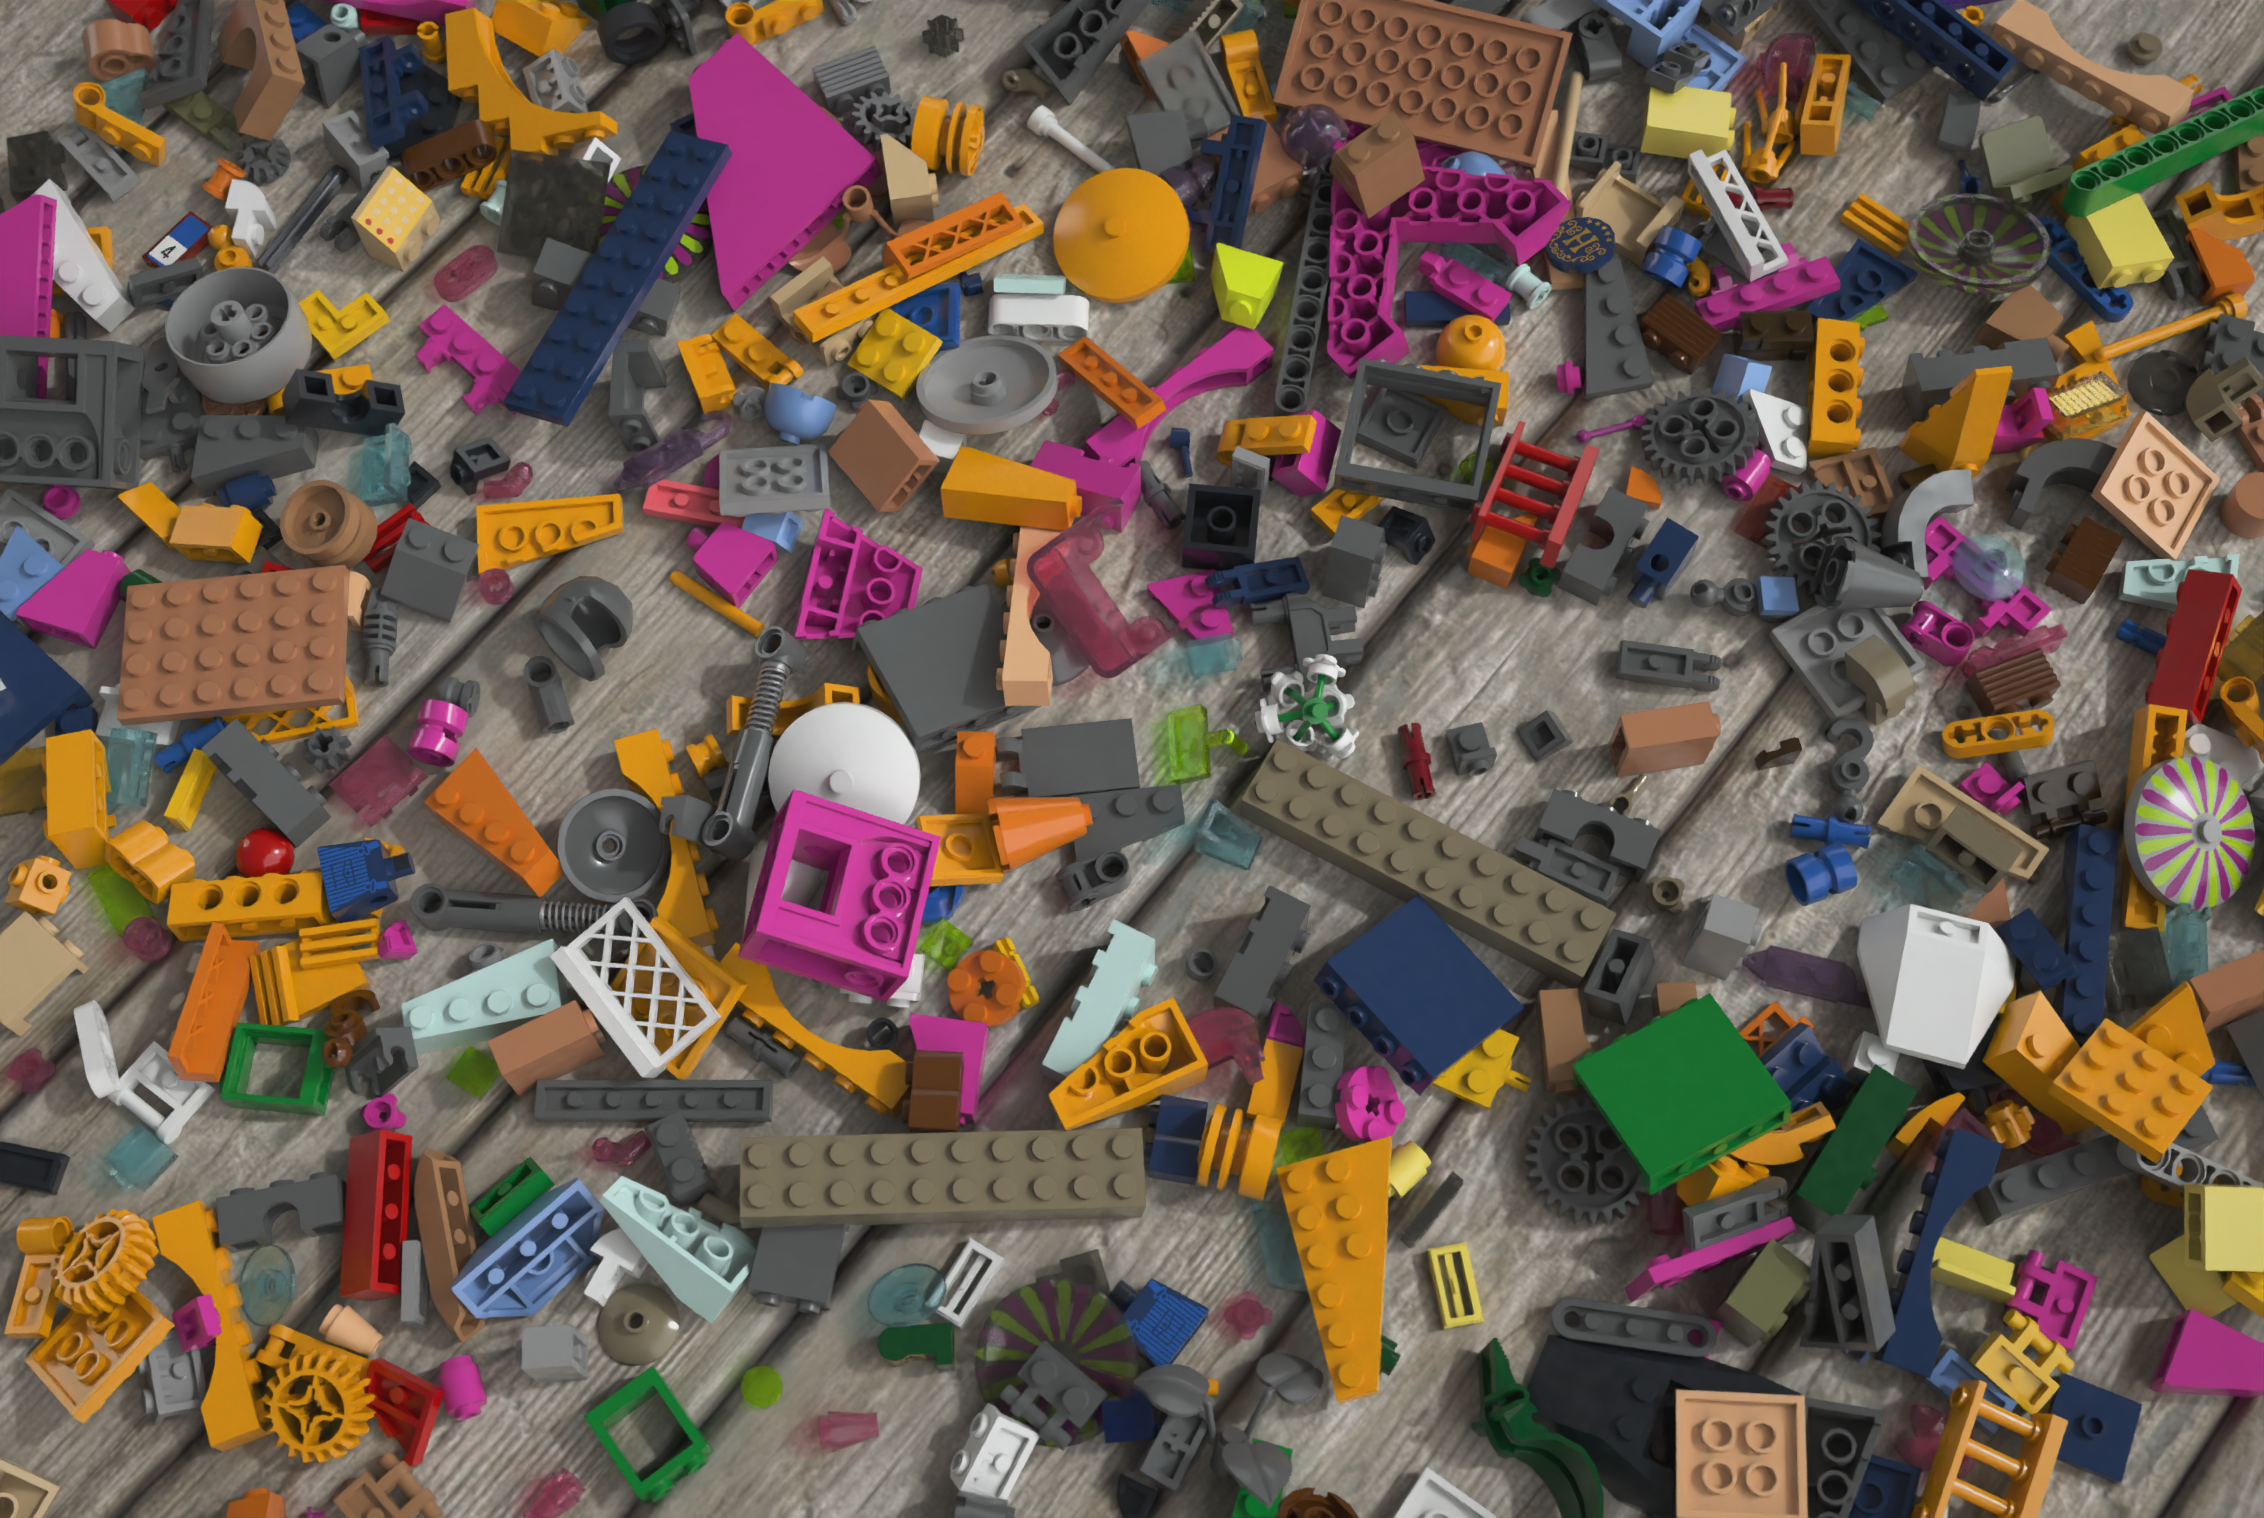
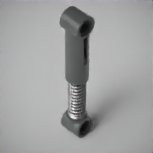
M771 626L765 629L755 643L756 654L761 658V671L759 672L760 676L754 689L755 694L749 707L750 711L744 725L745 729H741L737 735L716 813L710 816L702 830L703 841L730 861L743 860L754 848L756 836L751 827L775 744V739L771 733L774 731L773 726L776 725V715L781 707L779 703L782 702L781 697L784 696L783 691L786 689L784 686L787 684L786 679L789 678V675L797 672L806 660L807 651L805 646L780 626Z
M433 883L418 887L410 899V907L414 915L424 927L435 932L443 931L447 928L542 934L544 930L547 931L550 928L551 931L557 929L559 932L562 930L568 932L570 930L574 933L577 930L581 933L610 910L607 905L601 908L600 904L596 908L593 904L588 907L586 903L583 907H581L580 903L574 906L573 902L569 906L566 902L561 905L559 901L556 905H554L553 901L548 904L545 896L539 898L533 895L449 890ZM642 898L631 900L643 917L650 918L648 923L651 922L653 917H658V913L650 901ZM441 902L440 908L437 911L426 913L431 904ZM626 910L615 919L613 935L632 936L633 919ZM606 927L598 934H602L603 932L605 933ZM641 930L639 938H641V936L643 935V932Z

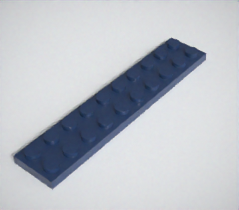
M673 131L668 133L504 399L503 403L508 410L565 427L569 426L730 159L732 152L727 144Z

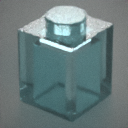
M1232 633L1185 641L1191 677L1238 669L1237 661L1242 660L1239 639L1233 640Z
M138 1123L108 1153L104 1160L114 1168L109 1175L121 1186L128 1189L131 1185H134L145 1193L179 1156L159 1140L153 1132Z

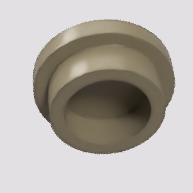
M2150 33L2135 34L2128 43V56L2138 65H2148L2156 61L2163 51L2161 41Z

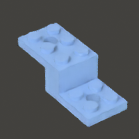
M1592 0L1632 28L1626 54L1647 69L1663 62L1666 49L1682 41L1694 42L1700 46V50L1710 53L1709 60L1706 63L1708 68L1701 69L1685 85L1687 87L1722 92L1746 66L1748 60L1746 57L1695 23L1701 0Z

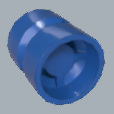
M1662 225L1654 241V246L1657 250L1648 253L1640 271L1663 285L1680 289L1689 273L1686 264L1694 263L1703 244L1695 237L1679 229Z
M1839 842L1819 848L1818 851L1814 852L1813 856L1810 853H1805L1785 862L1784 870L1789 888L1796 900L1803 906L1826 899L1828 892L1831 895L1840 894L1855 888L1857 885V873L1853 860L1845 847Z

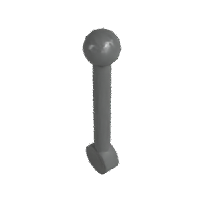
M2029 68L2002 90L1989 97L1993 104L1999 102L2007 93L2032 74H2039L2040 72L2037 69Z

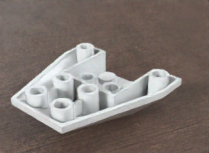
M1908 904L1864 918L1860 923L1856 952L1883 1048L1964 1069L2014 987L2016 957L1989 923L1914 904Z

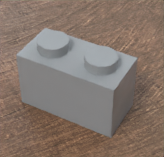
M565 1324L522 1328V1340H517L515 1346L517 1365H522L521 1370L538 1383L588 1379V1338L575 1326Z

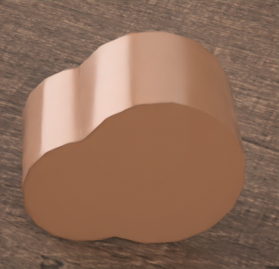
M104 19L89 24L83 30L82 42L90 74L96 79L116 83L126 81L132 77L145 76L150 73L152 68H155L156 61L149 32L144 26L136 23H124L119 20Z
M2253 472L2244 475L2226 495L2219 507L2220 518L2224 526L2231 533L2241 538L2254 539L2264 535L2263 472Z

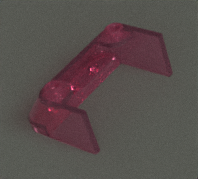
M1121 498L1108 499L1032 554L1027 563V573L1033 584L1092 669L1104 678H1113L1125 672L1203 618L1200 612L1188 616L1169 631L1163 622L1154 616H1143L1129 625L1088 566L1098 559L1104 550V538L1095 524L1124 503Z

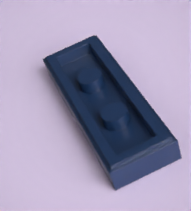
M1435 291L1404 292L1406 328L1445 327L1456 318L1464 315H1473ZM1509 303L1493 321L1495 325L1510 324Z

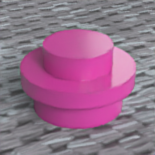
M1566 360L1565 364L1557 365L1559 393L1567 392L1568 396L1574 395L1575 388L1581 387L1579 366L1573 367L1572 360Z
M64 485L52 486L45 492L43 497L44 510L60 520H65L75 515L81 505L79 494L73 488Z

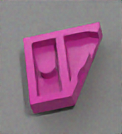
M1215 569L1147 584L1148 595L1152 599L1156 598L1168 611L1167 615L1177 625L1182 626L1186 630V635L1197 646L1233 638V629L1227 609H1215L1212 603V598L1220 594L1221 589H1208L1205 582L1207 576L1216 573Z

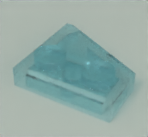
M142 67L99 85L105 91L107 108L141 126H144L142 116L146 112V107L140 101L142 92L145 91L146 84H150L146 69ZM108 144L111 148L117 146V145H110V144Z
M1252 1199L1251 1208L1255 1218L1258 1239L1270 1287L1309 1296L1286 1206Z

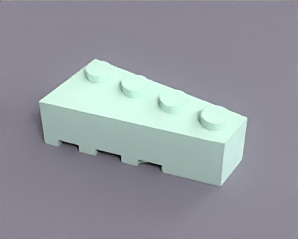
M1114 919L1112 920L1107 930L1110 933V944L1106 952L1098 949L1091 963L1093 964L1089 973V978L1092 979L1090 985L1085 983L1082 986L1080 985L1071 1007V1012L1075 1014L1072 1019L1069 1017L1064 1018L1042 1063L1044 1076L1061 1083L1082 1063H1086L1100 1051L1105 1042L1111 1037L1114 1038L1120 1032L1119 1029L1125 1018L1131 1020L1134 1017L1141 999L1137 998V995L1143 985L1146 987L1150 986L1158 969V966L1154 965V938Z
M553 938L403 1003L404 1027H411L416 1053L420 1054L488 1041L568 1004L565 976L550 958V955L559 949Z

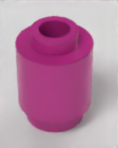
M1754 449V458L1746 457L1747 467L1743 468L1735 465V476L1729 475L1726 472L1721 484L1729 498L1735 501H1749L1753 498L1770 474L1771 460L1764 452Z
M471 1355L458 1356L442 1362L439 1365L441 1373L437 1378L440 1388L444 1389L443 1402L446 1414L449 1416L456 1415L457 1420H466L481 1414L480 1408L488 1402L478 1364L473 1363Z

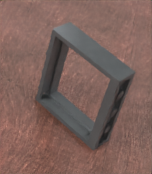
M1360 358L1335 470L1334 489L1472 514L1473 508L1479 499L1501 383L1484 380V376L1470 378L1459 376L1456 372L1450 370L1437 372L1425 370L1416 364L1397 365L1388 363L1382 358H1379L1378 361ZM1367 385L1486 406L1470 485L1350 464Z

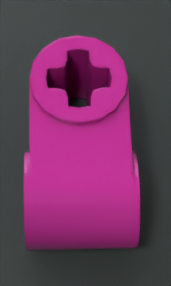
M1918 601L1913 606V614L1908 622L1898 628L1912 648L1920 650L1945 666H1956L1963 662L1975 639L1974 632L1969 625L1943 612L1939 607L1928 601ZM1948 641L1956 642L1960 647L1952 646Z

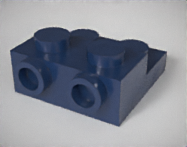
M1799 1022L1759 1058L1791 1101V1114L1820 1101L1828 1111H1835L1845 1104L1846 1098L1844 1095L1852 1089L1837 1059L1825 1054L1811 1027L1807 1024Z

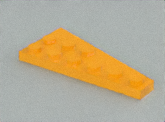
M1391 1136L1276 1168L1336 1399L1339 1404L1379 1394L1382 1345L1381 1328L1384 1307L1383 1291L1388 1233V1198L1391 1177Z

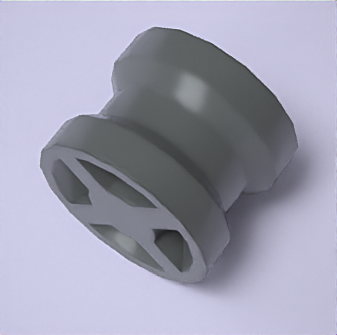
M447 676L440 688L439 701L454 704L465 710L469 717L474 716L480 700L479 682L468 680L462 683L455 677Z

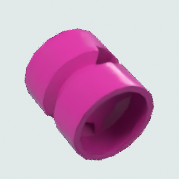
M423 701L416 720L419 728L414 729L412 732L407 753L414 759L439 767L453 766L460 747L457 738L462 737L469 718L468 713L462 708L445 701Z

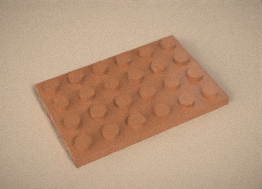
M345 565L127 586L117 720L125 726L344 704L350 571Z

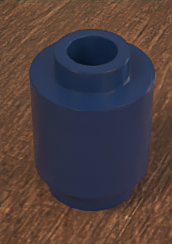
M260 471L225 483V487L218 489L224 507L240 505L251 512L272 505V497L277 495L271 477L269 475L263 476Z

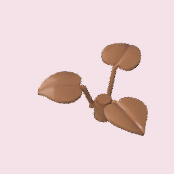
M869 143L863 147L877 159L882 175L867 189L863 186L855 185L849 187L844 192L843 203L847 212L842 215L844 220L842 231L839 233L836 226L829 223L789 261L792 268L803 272L823 256L832 264L834 273L843 268L851 257V249L843 240L848 235L851 220L857 223H865L873 218L893 239L929 224L927 221L918 218L905 219L901 222L898 233H896L883 220L878 211L875 210L871 197H882L889 192L884 156L879 150L877 152L873 151L872 144Z

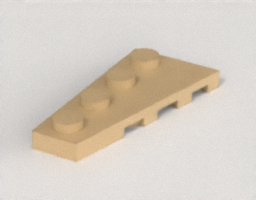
M1920 764L1917 765L1875 825V827L1927 845L1956 806L1960 804L2023 849L2005 875L2024 882L2029 880L2049 851L2048 847Z

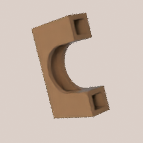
M239 0L217 38L218 47L223 63L252 71L246 87L233 107L238 132L271 141L303 88L305 81L284 0Z
M1695 981L1656 984L1651 993L1653 1017H1665L1677 1011L1686 1001L1697 998ZM1578 988L1539 990L1535 1003L1545 1091H1556V1094L1560 1096L1577 1094L1580 1092L1579 1089H1584V1087L1576 1088L1574 1085L1572 1065L1584 1054L1597 1052L1588 1042L1583 1030Z

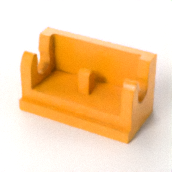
M710 334L699 335L685 341L683 339L677 341L681 359L705 416L736 405L733 403V396L737 392L717 342L710 343L713 341Z

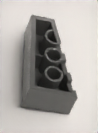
M1072 0L1021 44L1071 105L1150 0Z
M2047 337L2004 342L1997 350H1990L1986 345L1972 346L1965 354L1954 355L1952 349L1938 350L1936 353L1937 357L1925 359L1922 353L1909 354L1901 388L1912 421L1915 423L1926 421L1930 417L1928 410L1934 405L1942 406L1950 400V391L1975 369L2012 366L2013 374L2004 405H2008L2016 399L2023 397L2032 388H2045L2047 394L2054 391L2059 371Z

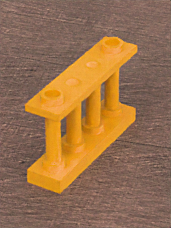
M1961 1379L1960 1383L1951 1393L1949 1401L1951 1410L1920 1503L1914 1507L1910 1518H1943L1951 1494L1996 1514L1997 1518H2037L2068 1421L2054 1414L2033 1413L2032 1418L2027 1420L1982 1399L1987 1386L1986 1382ZM1979 1415L2022 1435L2024 1443L2019 1458H2011L1971 1439L1970 1435L1976 1416ZM1964 1454L2010 1475L2011 1483L2006 1498H1999L1956 1478Z

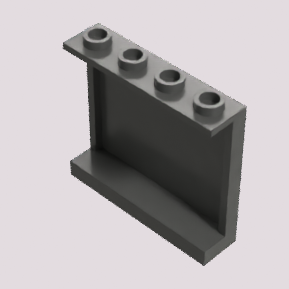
M987 583L976 587H963L955 594L945 598H932L924 605L911 610L908 608L900 609L891 617L879 621H866L856 630L851 648L854 652L863 649L909 731L908 737L916 754L957 739V731L976 732L1041 707L1005 706L1003 690H997V668H1003L1004 662L1000 661V641L1007 640V634L1003 632L1004 612Z

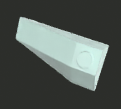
M621 1176L601 1196L600 1203L676 1297L712 1324L751 1275L758 1244L736 1227L723 1222L721 1227L701 1219L702 1212L692 1207L687 1212L668 1204L665 1195L624 1176Z

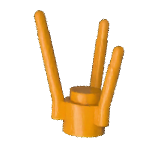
M1785 62L1780 64L1778 103L1781 96H1786L1787 64ZM1809 74L1806 78L1794 117L1791 116V111L1786 110L1784 107L1773 144L1792 142L1794 136L1799 135L1800 122L1812 74ZM1757 89L1755 95L1762 124L1761 135L1766 136L1767 139L1776 110L1772 111L1771 116L1768 118L1762 91Z
M1785 95L1780 97L1764 148H1759L1752 154L1750 122H1744L1743 162L1740 170L1745 172V177L1755 184H1767L1771 180H1777L1779 170L1796 144L1794 140L1789 142L1777 160L1775 153L1771 150L1787 101Z

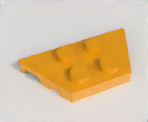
M2186 980L2126 1029L2127 1032L2160 1051L2163 1055L2198 1077L2202 1076L2216 1064L2193 990Z

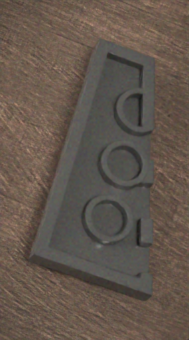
M1620 257L1611 258L1600 269L1584 273V400L1651 388L1654 383Z

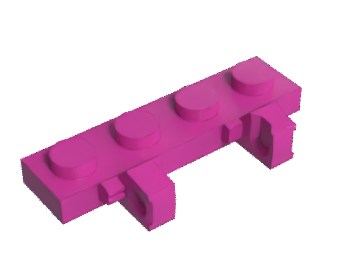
M1788 242L1780 245L1789 260L1788 265L1767 277L1742 285L1741 281L1733 283L1731 275L1725 273V265L1711 269L1713 273L1711 283L1714 288L1710 289L1711 296L1695 301V311L1697 315L1721 331L1733 327L1737 323L1740 311H1780L1840 290V280L1827 256L1808 262L1805 256L1798 259L1796 250Z
M443 304L418 325L421 333L428 338L424 342L426 345L415 355L420 366L430 374L431 368L436 364H442L445 360L449 363L454 361L474 379L473 390L468 395H462V400L465 406L475 415L490 403L495 405L500 402L507 409L503 401L521 371L450 308Z
M1940 515L1926 527L1925 546L1929 577L1922 579L1924 589L1927 590L1932 582H1936L1943 575L1948 581L1953 577L1982 602L1980 608L1986 613L1982 618L1979 617L1972 626V630L1981 638L1990 632L1996 624L2003 630L2010 625L2025 638L2050 613L2052 609Z

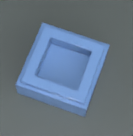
M1760 576L1755 581L1759 615L1794 616L1799 611L1794 577Z

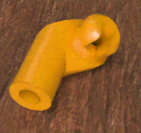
M1696 257L1694 263L1686 264L1689 272L1687 286L1690 294L1699 297L1709 291L1712 272L1702 260Z

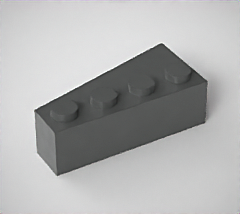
M547 237L533 270L531 305L559 311L594 254ZM657 278L628 328L650 335L665 337L679 303L681 286Z
M1805 1397L1808 1518L1849 1517L1882 1430L1886 1411Z

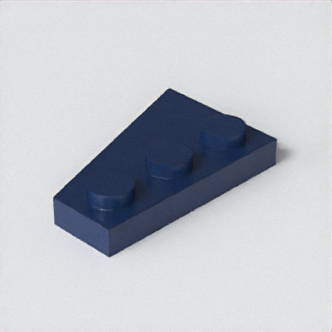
M1858 238L1835 269L1840 280V290L1815 298L1806 311L1811 312L1813 324L1816 323L1818 318L1853 322L1913 282L1918 272Z

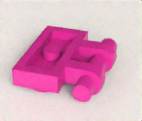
M2030 1249L2025 1262H2020L2015 1274L2018 1277L2015 1295L2005 1302L2004 1308L2007 1310L2006 1313L2011 1309H2015L2023 1317L2029 1316L2039 1325V1331L2049 1340H2056L2066 1349V1353H2069L2073 1350L2098 1277L2061 1260L2054 1263L2051 1272L2041 1268L2045 1257L2044 1254ZM2034 1284L2045 1288L2039 1305L2029 1301ZM2004 1321L2002 1322L2005 1326L2011 1328Z

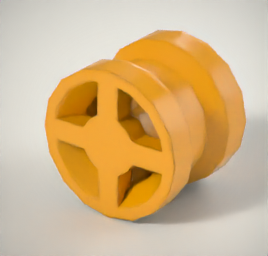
M712 733L705 736L703 742L697 745L691 743L685 746V750L701 780L704 779L703 775L711 770L728 766Z

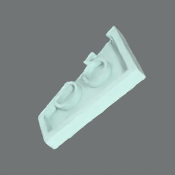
M2240 553L2227 554L2224 558L2208 559V556H2196L2192 560L2172 561L2170 558L2127 561L2121 570L2118 600L2175 612L2178 604L2176 600L2177 588L2181 581H2185L2188 569L2233 574L2237 580Z

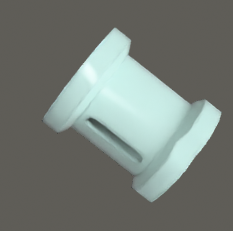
M500 179L495 183V191L487 202H482L479 207L482 215L496 225L504 226L508 222L507 216L515 204H520L524 197L517 187L510 182Z
M1524 263L1509 276L1505 287L1509 291L1514 290L1527 301V307L1533 309L1545 300L1552 286L1548 282L1543 283L1530 272V266Z

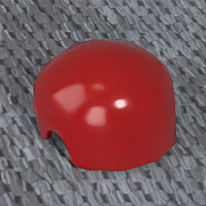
M260 828L250 831L241 838L235 850L237 869L244 878L262 877L267 873L288 875L294 864L295 854L291 841L281 832L269 828Z

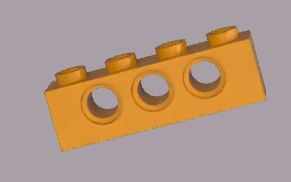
M1818 318L1813 328L1814 342L1809 350L1806 407L1808 408L1807 458L1824 459L1852 452L1853 449L1857 450L1859 447L1861 429L1856 428V419H1859L1861 414L1862 398L1857 397V388L1861 387L1864 370L1863 367H1858V362L1864 352L1865 338L1860 337V323ZM1829 418L1835 419V420H1837L1839 423H1835V422L1831 421Z
M304 870L300 874L281 875L278 873H267L262 877L243 878L240 876H229L224 880L206 881L203 879H191L187 883L172 884L167 926L180 941L206 940L212 922L224 923L232 938L295 933L303 928L331 925L333 916L330 913L322 872ZM294 897L292 901L286 903L289 899Z

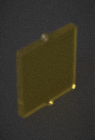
M25 746L0 766V817L26 812L29 815H33L36 810L47 809L42 797V787L47 785L41 763V756L46 753V746L32 749Z

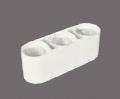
M1000 293L990 298L987 330L989 335H1010L1033 341L1075 342L1088 335L1089 301L1084 297L1076 295Z

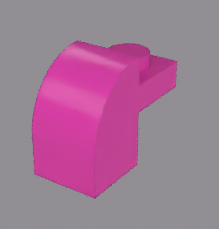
M2032 388L2012 406H2003L1990 454L2022 450L2044 439L2042 429L2054 420L2045 388Z

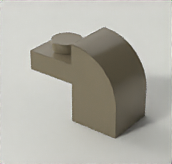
M2246 356L2217 375L2209 368L2195 380L2186 397V408L2192 422L2211 443L2244 423L2236 405L2264 388V376Z
M1875 634L1845 652L1846 678L1866 693V718L1877 727L1887 719L1899 715L1905 709V698L1916 692L1913 677L1899 654Z

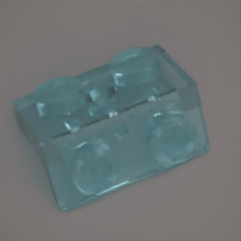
M395 423L386 424V435L364 438L361 499L370 507L407 501V488L411 483L408 467L409 455L412 453V443L410 437Z

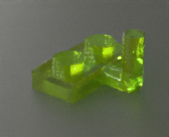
M1201 704L1168 712L1171 781L1175 784H1186L1211 778L1209 749L1211 747L1225 744L1238 755H1244L1248 751V744L1229 729L1208 732L1207 709Z

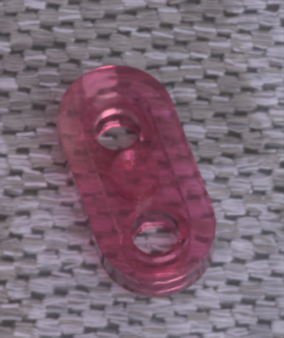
M485 245L471 246L440 269L434 278V285L439 296L448 302L461 301L492 278L498 269V262L493 250ZM451 278H455L454 281L448 282Z

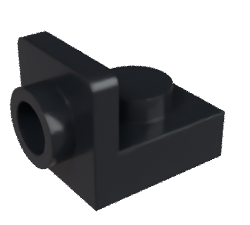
M490 436L455 448L450 466V475L454 483L460 485L467 495H472L476 493L479 480L509 470L511 460Z
M1395 506L1391 507L1377 525L1384 528L1385 543L1403 550L1409 563L1417 565L1429 553L1436 540L1427 518Z

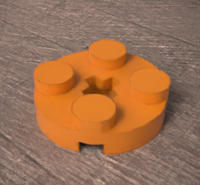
M981 950L966 956L960 961L956 969L949 973L947 979L949 999L955 1013L966 1021L987 1023L988 1028H997L1011 1021L1018 1014L1021 1008L1019 1004L1022 1000V995L1026 992V980L1020 966L1011 958L995 950ZM985 980L989 983L995 982V987L991 989L993 996L990 998L979 994L981 984Z

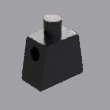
M1997 1019L1993 1020L1964 1069L1921 1058L1940 1097L1944 1098L1955 1093H1961L1966 1097L1965 1101L1971 1118L1985 1115V1111L1992 1106L1989 1092L1996 1091L2006 1082L1983 1062V1058L1998 1025Z

